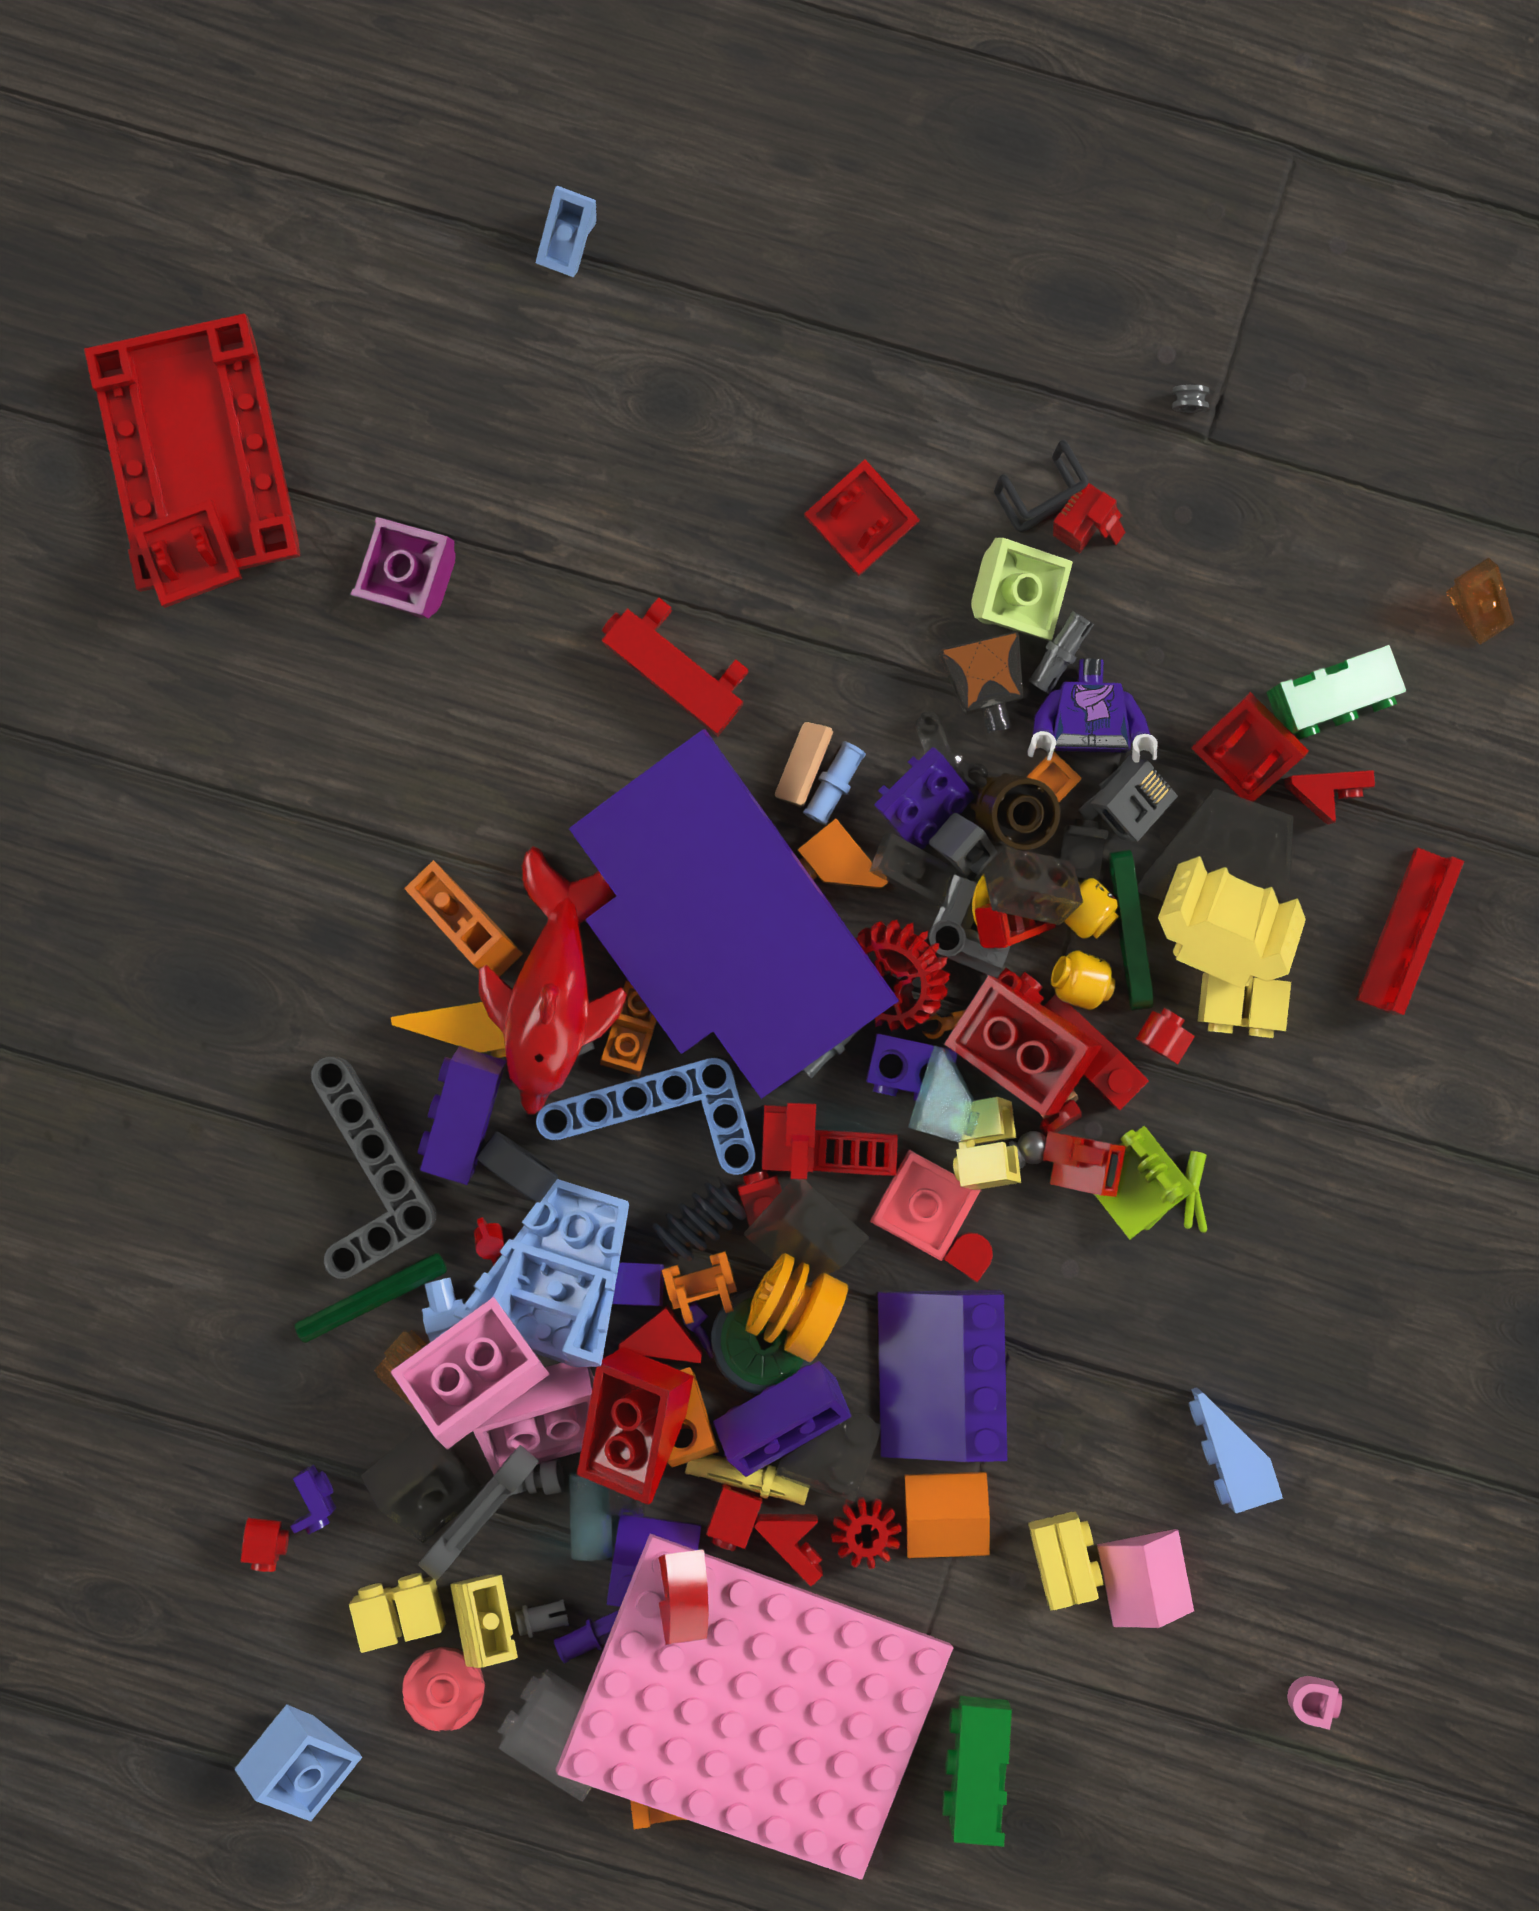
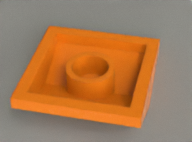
M986 1472L904 1474L907 1558L990 1555V1515Z

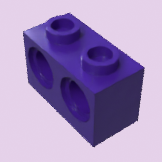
M876 1033L866 1082L874 1084L873 1092L897 1097L898 1089L914 1092V1101L937 1105L938 1098L948 1099L957 1053L952 1049ZM887 1054L897 1055L902 1062L901 1072L892 1078L884 1077L879 1070V1062ZM927 1063H936L942 1070V1078L938 1084L926 1086L920 1080V1070Z

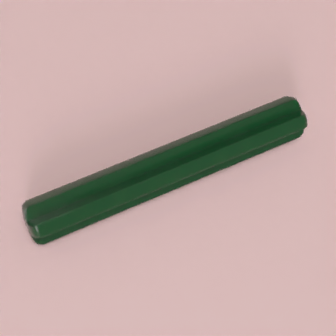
M435 1253L297 1322L294 1325L295 1331L299 1339L303 1343H307L447 1272L446 1264L441 1255Z

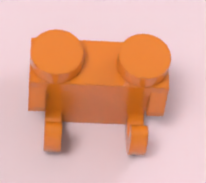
M726 1251L710 1255L713 1267L681 1275L678 1265L662 1269L673 1309L681 1308L686 1325L694 1323L689 1302L720 1294L725 1313L734 1311L729 1294L737 1292Z

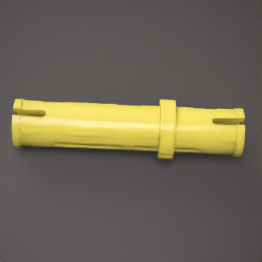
M714 1454L688 1462L685 1474L703 1477L760 1493L761 1498L768 1499V1496L803 1506L805 1505L811 1479L775 1471L776 1467L768 1465L767 1468L763 1467L745 1477L728 1462L726 1457Z

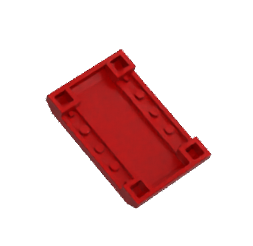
M245 313L84 348L92 388L97 392L130 544L128 554L136 590L142 592L155 588L132 528L208 499L214 502L239 570L300 557L298 534L257 346L248 316Z

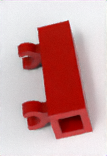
M659 597L642 619L628 608L622 616L616 612L602 629V632L606 634L602 639L604 646L714 735L719 737L743 707V701L732 692L749 673V669L735 659L720 680L717 681L656 632L658 627L662 625L672 612V607Z

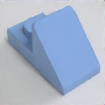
M556 186L535 263L571 277L576 275L587 236L596 224V200Z

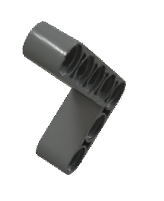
M332 1056L320 1059L314 1064L311 1071L312 1083L388 1211L327 1249L324 1255V1265L327 1272L337 1279H346L426 1233L434 1226L437 1212L352 1065L342 1057ZM330 1063L337 1065L342 1072L341 1082L335 1087L328 1085L323 1078V1071ZM349 1099L359 1101L363 1107V1115L357 1122L348 1120L344 1114V1105ZM370 1134L377 1135L383 1140L384 1151L379 1157H373L365 1150L364 1143ZM390 1170H397L404 1176L405 1186L401 1192H393L386 1186L385 1177ZM410 1206H419L425 1211L426 1222L423 1227H413L407 1222L406 1212ZM383 1227L389 1232L391 1240L387 1248H378L372 1243L371 1232L373 1228ZM339 1248H347L354 1254L355 1264L352 1269H343L337 1264L335 1257Z

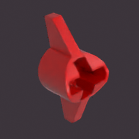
M482 1217L477 1219L479 1227L474 1230L476 1253L483 1259H491L494 1266L501 1255L500 1250L504 1246L502 1227L499 1223L487 1224Z

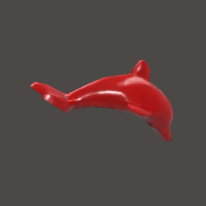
M532 846L525 852L522 862L523 885L529 898L548 917L547 923L521 969L513 989L487 964L479 969V996L488 1017L503 1032L509 1078L520 1090L521 1104L528 1114H536L543 1108L549 1094L562 1087L582 1046L601 1037L619 1018L627 996L626 992L620 987L589 1002L579 930L581 922L615 898L616 894L599 871L591 876L570 882L552 868L541 849Z

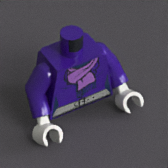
M1080 659L1079 682H1063L1059 690L1049 693L1035 714L1033 737L1028 749V756L1033 757L1036 748H1042L1047 751V760H1051L1054 751L1126 753L1131 750L1132 743V760L1137 763L1139 762L1140 751L1142 750L1149 751L1152 754V759L1156 760L1158 742L1155 737L1150 735L1144 714L1133 696L1123 691L1122 684L1103 683L1104 660Z

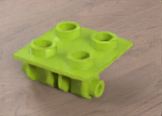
M1145 1126L1136 1132L1130 1130L1120 1139L1122 1143L1119 1145L1126 1146L1117 1197L1094 1194L1129 1240L1195 1191V1188Z

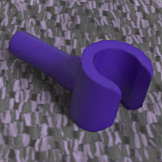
M696 1301L690 1302L689 1307L694 1323L686 1325L681 1311L683 1323L698 1337L709 1358H713L711 1339L700 1325L709 1315Z

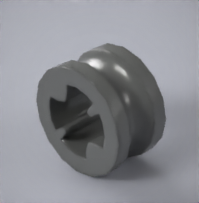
M1179 385L1173 387V395L1177 396V401L1172 403V409L1187 413L1209 410V403L1205 401V396L1210 394V388L1203 385Z

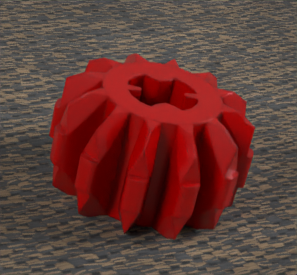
M859 1497L857 1501L859 1510L854 1511L848 1503L842 1506L848 1519L834 1517L833 1525L842 1531H837L831 1535L832 1542L844 1543L838 1550V1555L841 1558L854 1552L851 1559L853 1567H858L862 1557H867L868 1568L874 1569V1556L879 1555L885 1563L890 1561V1555L885 1547L899 1549L900 1542L891 1535L901 1532V1525L895 1522L889 1523L895 1516V1511L892 1508L886 1509L879 1514L882 1506L880 1499L876 1498L872 1503L871 1509H866L864 1497ZM869 1524L871 1531L875 1528L878 1530L871 1534L872 1540L863 1541L862 1535L858 1538L855 1536V1534L861 1533L862 1525Z

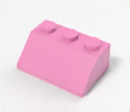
M492 1297L393 1369L391 1374L434 1437L446 1449H449L547 1377L549 1372L497 1300Z
M564 1363L545 1367L549 1372L547 1377L473 1430L494 1475L519 1445L523 1446L539 1460L537 1464L581 1451L594 1383V1376L590 1367H573Z

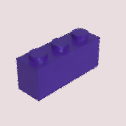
M462 1046L458 1047L452 1059L445 1057L438 1077V1081L444 1082L441 1095H434L428 1112V1118L434 1119L431 1132L424 1131L418 1148V1154L424 1156L420 1171L468 1185L476 1170L477 1157L482 1149L506 1060Z
M817 1361L812 1365L802 1367L796 1374L779 1384L767 1387L760 1395L746 1403L731 1408L725 1415L713 1422L728 1462L747 1477L852 1416L836 1377L820 1361Z

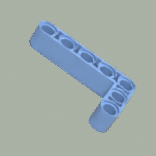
M718 1057L700 1060L552 1102L544 1106L538 1112L536 1118V1125L541 1135L550 1140H560L701 1100L721 1167L727 1173L739 1175L747 1172L753 1166L755 1160V1149L733 1071L724 1059ZM711 1064L720 1065L726 1072V1081L718 1088L709 1087L703 1080V1071ZM676 1075L685 1081L687 1090L683 1097L672 1099L665 1094L663 1084L670 1076ZM630 1087L641 1088L647 1096L646 1104L640 1110L630 1109L624 1102V1094ZM591 1098L601 1099L607 1107L606 1116L601 1121L590 1120L585 1114L586 1102ZM722 1104L731 1105L737 1111V1121L730 1127H722L714 1119L715 1109ZM552 1109L561 1110L567 1117V1125L562 1132L551 1131L545 1123L546 1115ZM733 1144L743 1145L749 1153L748 1161L742 1166L735 1167L730 1165L725 1159V1151L729 1146Z

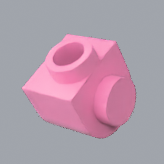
M1304 1676L1295 1680L1288 1690L1289 1706L1296 1716L1308 1725L1330 1730L1332 1718H1338L1342 1706V1695L1338 1693L1339 1688L1330 1680Z

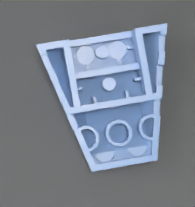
M557 1179L540 1203L537 1202L522 1221L524 1226L513 1240L509 1239L500 1250L502 1255L489 1273L484 1272L474 1285L476 1290L465 1304L461 1303L453 1313L454 1317L462 1320L494 1297L535 1354L573 1367L601 1366L629 1209L628 1201Z

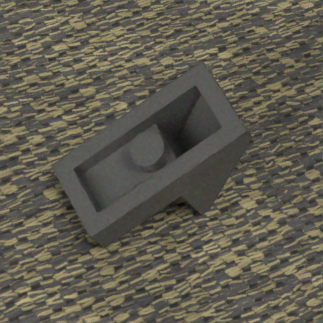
M953 813L929 841L930 846L949 860L960 875L970 881H973L997 854L995 847L984 830L957 813Z

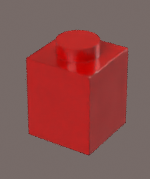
M727 1484L722 1485L706 1535L713 1537V1544L731 1551H735L736 1546L746 1548L762 1504L760 1494Z

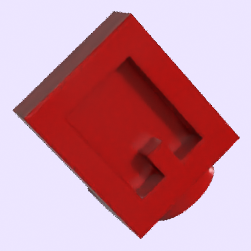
M761 1170L743 1176L745 1183L738 1185L737 1189L752 1234L791 1222L777 1174L768 1176L767 1170Z

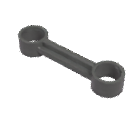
M519 1445L447 1531L434 1543L418 1563V1566L437 1581L510 1494L525 1480L539 1460L523 1446Z

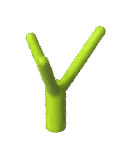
M1190 1151L1185 1177L1195 1188V1191L1186 1197L1184 1227L1186 1229L1192 1227L1195 1211L1199 1230L1205 1233L1207 1225L1199 1186L1206 1154ZM1165 1214L1146 1227L1145 1230L1151 1229Z

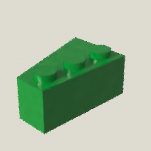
M959 1696V1707L951 1708L949 1731L956 1734L955 1749L947 1750L946 1775H952L951 1791L944 1790L942 1816H949L953 1841L956 1843L1004 1847L1005 1833H1002L1001 1824L1003 1806L1007 1805V1792L1004 1790L1006 1768L1009 1764L1012 1716L1009 1700Z

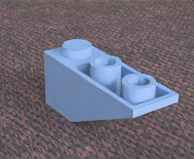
M1191 1389L1195 1400L1189 1402L1190 1411L1196 1426L1203 1424L1207 1440L1201 1441L1208 1464H1216L1220 1479L1215 1480L1214 1485L1221 1504L1228 1503L1235 1513H1239L1282 1499L1283 1497L1270 1458L1200 1389Z

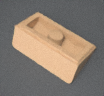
M805 722L802 725L776 789L775 797L800 808L804 807L832 738V728Z

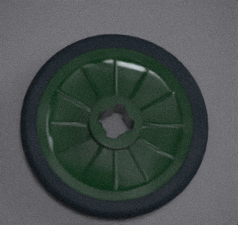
M752 1287L730 1298L734 1309L733 1312L725 1313L722 1306L713 1323L711 1348L716 1365L729 1382L744 1391L761 1394L767 1387L779 1384L796 1374L802 1367L811 1365L812 1362H807L784 1350L785 1338L788 1332L785 1329L772 1342L771 1346H767L763 1350L760 1349L761 1346L756 1340L757 1335L745 1331L751 1310L750 1305L758 1288ZM768 1321L758 1335L765 1332Z

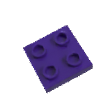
M934 747L920 760L913 756L907 762L912 768L890 789L883 785L878 790L882 797L874 804L908 847L917 855L929 844L930 839L953 813H962L966 806L976 798L946 758Z

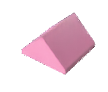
M1178 1529L1097 1544L1113 1627L1160 1628L1194 1611Z

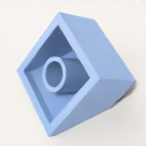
M286 1704L236 1766L235 1771L255 1801L312 1821L361 1760L362 1756L315 1716Z

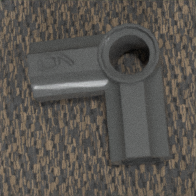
M953 875L934 923L928 932L927 942L929 945L936 943L935 936L940 928H952L957 934V944L948 951L939 947L935 954L997 979L1007 958L1010 946L1006 948H983L980 945L978 932L970 929L974 921L972 900L977 883Z

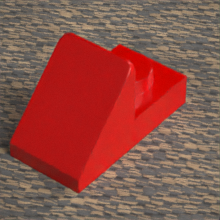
M1374 770L1293 775L1284 779V785L1315 815L1329 825L1336 822L1334 792H1338V799L1363 797V790L1375 787Z
M759 1514L754 1523V1528L810 1586L816 1583L823 1576L822 1567L819 1564L823 1559L808 1542L801 1546L798 1541L818 1523V1516L815 1514Z

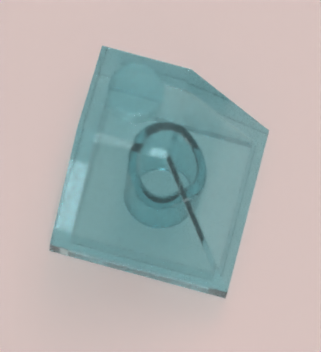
M934 1046L908 1127L961 1143L964 1141L965 1135L973 1136L980 1113L973 1111L975 1101L950 1052Z

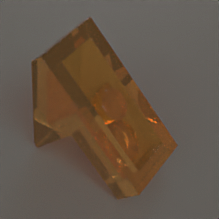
M1487 558L1454 579L1455 586L1446 592L1463 622L1480 645L1514 624L1499 567L1490 558Z

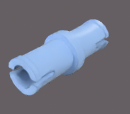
M843 741L828 771L821 773L819 777L821 783L803 813L814 821L827 825L828 819L842 794L847 795L851 787L848 783L866 753L855 745Z

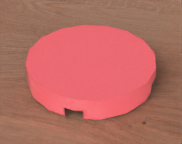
M439 1647L425 1651L412 1662L404 1676L402 1692L405 1709L416 1723L428 1730L440 1732V1730L452 1731L462 1728L475 1717L483 1702L485 1682L481 1669L467 1667L464 1653L456 1648Z

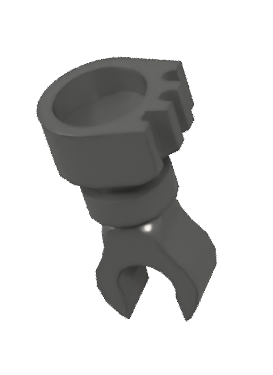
M561 1459L541 1462L540 1471L537 1472L534 1468L510 1495L527 1490L529 1494L538 1493L539 1488H543L546 1495L564 1492L566 1485Z

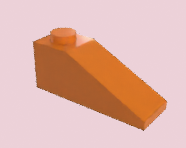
M434 860L404 888L478 970L487 964L500 977L523 955L506 934Z

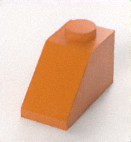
M834 819L797 850L802 857L799 861L813 880L818 877L825 884L881 889L888 883L837 819Z

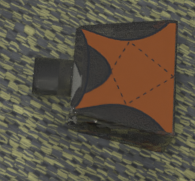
M1018 631L941 649L939 653L940 661L964 715L982 711L987 734L1011 728L1006 705L1020 702L1023 698Z

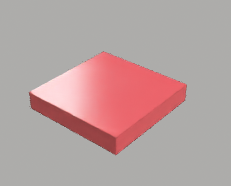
M908 1149L896 1171V1176L892 1178L869 1221L942 1261L981 1189L973 1190L961 1187L960 1181L956 1179L955 1174Z

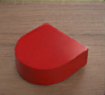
M969 1232L960 1235L953 1242L943 1259L978 1283L992 1261L993 1251L985 1237L978 1233Z

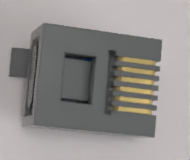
M1129 755L1115 772L1099 784L1101 790L1078 811L1087 822H1090L1100 814L1120 839L1138 842L1178 795L1172 788H1169L1166 781H1163L1157 770H1153L1154 767L1148 760L1139 759V762L1136 763L1132 760V755Z

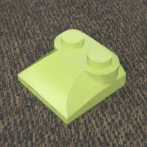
M995 538L983 556L971 603L974 618H977L984 624H995L1052 641L1073 561L1006 538Z

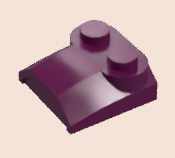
M376 517V526L355 589H352L351 595L410 613L418 618L429 619L438 611L442 604L455 564L454 540L448 536Z

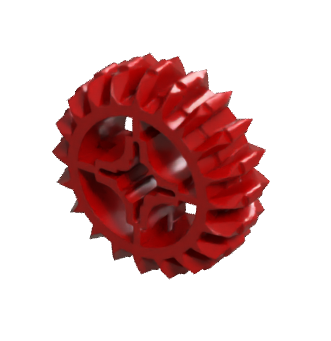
M892 920L887 926L883 921L876 922L871 928H863L857 934L856 941L868 957L871 951L875 952L877 957L874 961L876 969L899 999L897 1003L875 1018V1027L882 1026L887 1021L891 1031L898 1029L901 1024L908 1030L913 1028L917 1022L920 1024L925 1023L932 1013H936L942 1003L941 1000L948 993V988L945 984L949 980L950 973L941 970L947 964V958L936 957L935 955L940 943L929 945L925 941L928 931L922 932L917 936L914 934L913 923L907 924L901 929L898 920ZM916 977H920V997L914 999L912 995L914 989L912 981Z

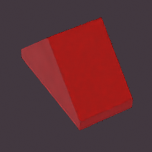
M668 1304L621 1339L619 1349L623 1347L643 1356L701 1363L703 1351Z

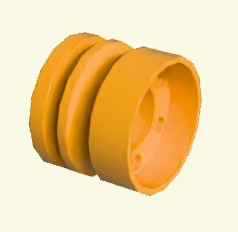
M783 1253L774 1266L764 1275L754 1294L745 1331L758 1335L768 1321L764 1333L765 1341L772 1343L782 1330L785 1329L788 1332L785 1338L784 1350L807 1362H812L824 1346L840 1315L848 1292V1284L826 1273H821L808 1286L806 1281L809 1274V1265L804 1262L800 1263L791 1275L794 1257Z

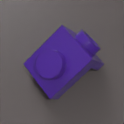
M314 1464L300 1471L293 1478L310 1513L295 1520L290 1526L294 1534L303 1529L306 1530L307 1534H311L330 1523L327 1517L336 1509L330 1497V1494L333 1493L330 1480L323 1471L318 1473Z

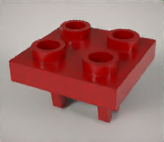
M866 459L804 513V517L858 577L920 521Z
M211 499L132 528L160 604L164 608L242 579L216 507Z
M1251 692L1191 747L1248 806L1304 758L1309 751Z

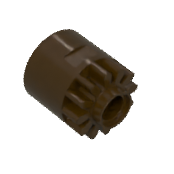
M1003 773L996 778L988 776L986 779L987 784L983 788H975L974 791L978 796L977 802L969 805V808L976 813V818L972 823L984 830L990 840L1019 850H1031L1045 844L1055 833L1060 820V806L1055 793L1045 783L1019 775Z

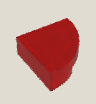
M1069 1100L1063 1104L1058 1113L1042 1120L1040 1129L1047 1138L1048 1131L1058 1133L1082 1118V1112L1074 1100Z

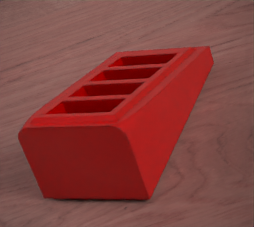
M1040 888L975 909L980 945L983 948H1006L1056 928L1050 888ZM1032 903H1034L1037 923H1035Z
M815 1130L813 1171L896 1176L898 1134ZM827 1139H835L834 1163H826ZM843 1140H851L850 1164H842ZM860 1141H868L867 1165L859 1164ZM877 1142L885 1143L883 1166L876 1165Z

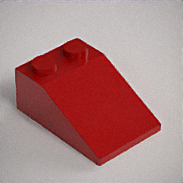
M988 975L944 1043L1043 1116L1056 1114L1060 1111L1102 1047V1044L1068 1020L991 975Z
M623 1347L603 1358L602 1365L596 1367L577 1475L649 1505L653 1501L686 1417L694 1376Z

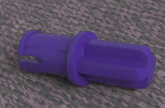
M619 1610L596 1621L588 1619L585 1626L554 1639L556 1650L562 1662L565 1664L569 1660L595 1648L599 1651L603 1650V1644L607 1642Z

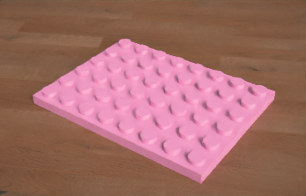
M649 1534L556 1767L557 1774L862 1880L952 1653L953 1646L946 1641L705 1553L709 1604L707 1639L665 1645L659 1602L665 1600L659 1557L664 1554L695 1550Z

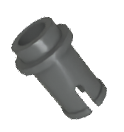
M564 1599L527 1608V1605H522L523 1610L515 1611L520 1636L528 1634L529 1638H532L535 1632L560 1626H569L567 1614L552 1618L549 1616L552 1613L566 1610Z

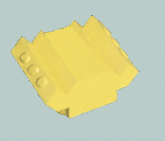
M1200 856L1178 864L1158 917L1166 938L1176 942L1173 949L1176 960L1242 989L1250 985L1253 976L1267 982L1289 974L1306 920L1298 898L1279 904L1272 887L1266 889L1256 887L1230 875L1226 867L1207 873Z

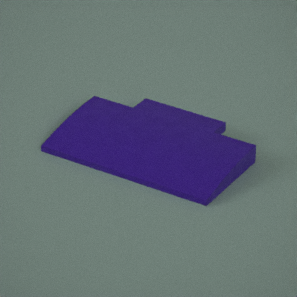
M705 729L669 753L569 828L616 894L615 898L585 919L678 1051L681 1054L686 1052L710 1033L714 1032L761 1099L899 1001Z

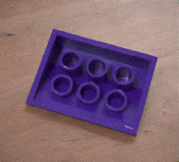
M1002 1291L878 1292L881 1457L957 1462L1007 1461L1004 1294Z

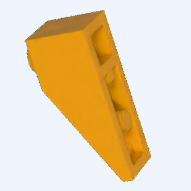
M482 1002L391 1017L393 1026L474 1051H491V1056L496 1058L506 1057L503 1032L488 1017Z

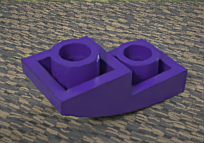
M619 1263L612 1305L663 1306L664 1277L662 1269H664V1265Z

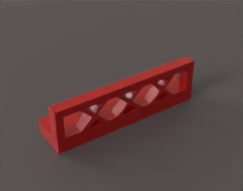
M1419 847L1414 849L1357 994V1001L1392 1015L1405 1014L1464 864L1463 860L1453 856L1444 858Z

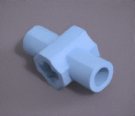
M450 1277L424 1284L430 1307L422 1309L423 1322L430 1343L461 1321L454 1317L453 1313L461 1303L465 1304L464 1298L456 1300Z

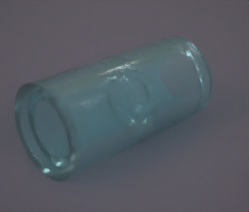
M572 1472L569 1474L571 1558L576 1560L612 1557L611 1489L578 1476L577 1472Z

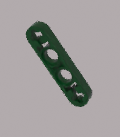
M1131 850L1110 852L1109 867L1113 896L1118 901L1116 913L1119 915V918L1117 919L1129 1005L1132 1011L1153 1008V992L1133 855Z

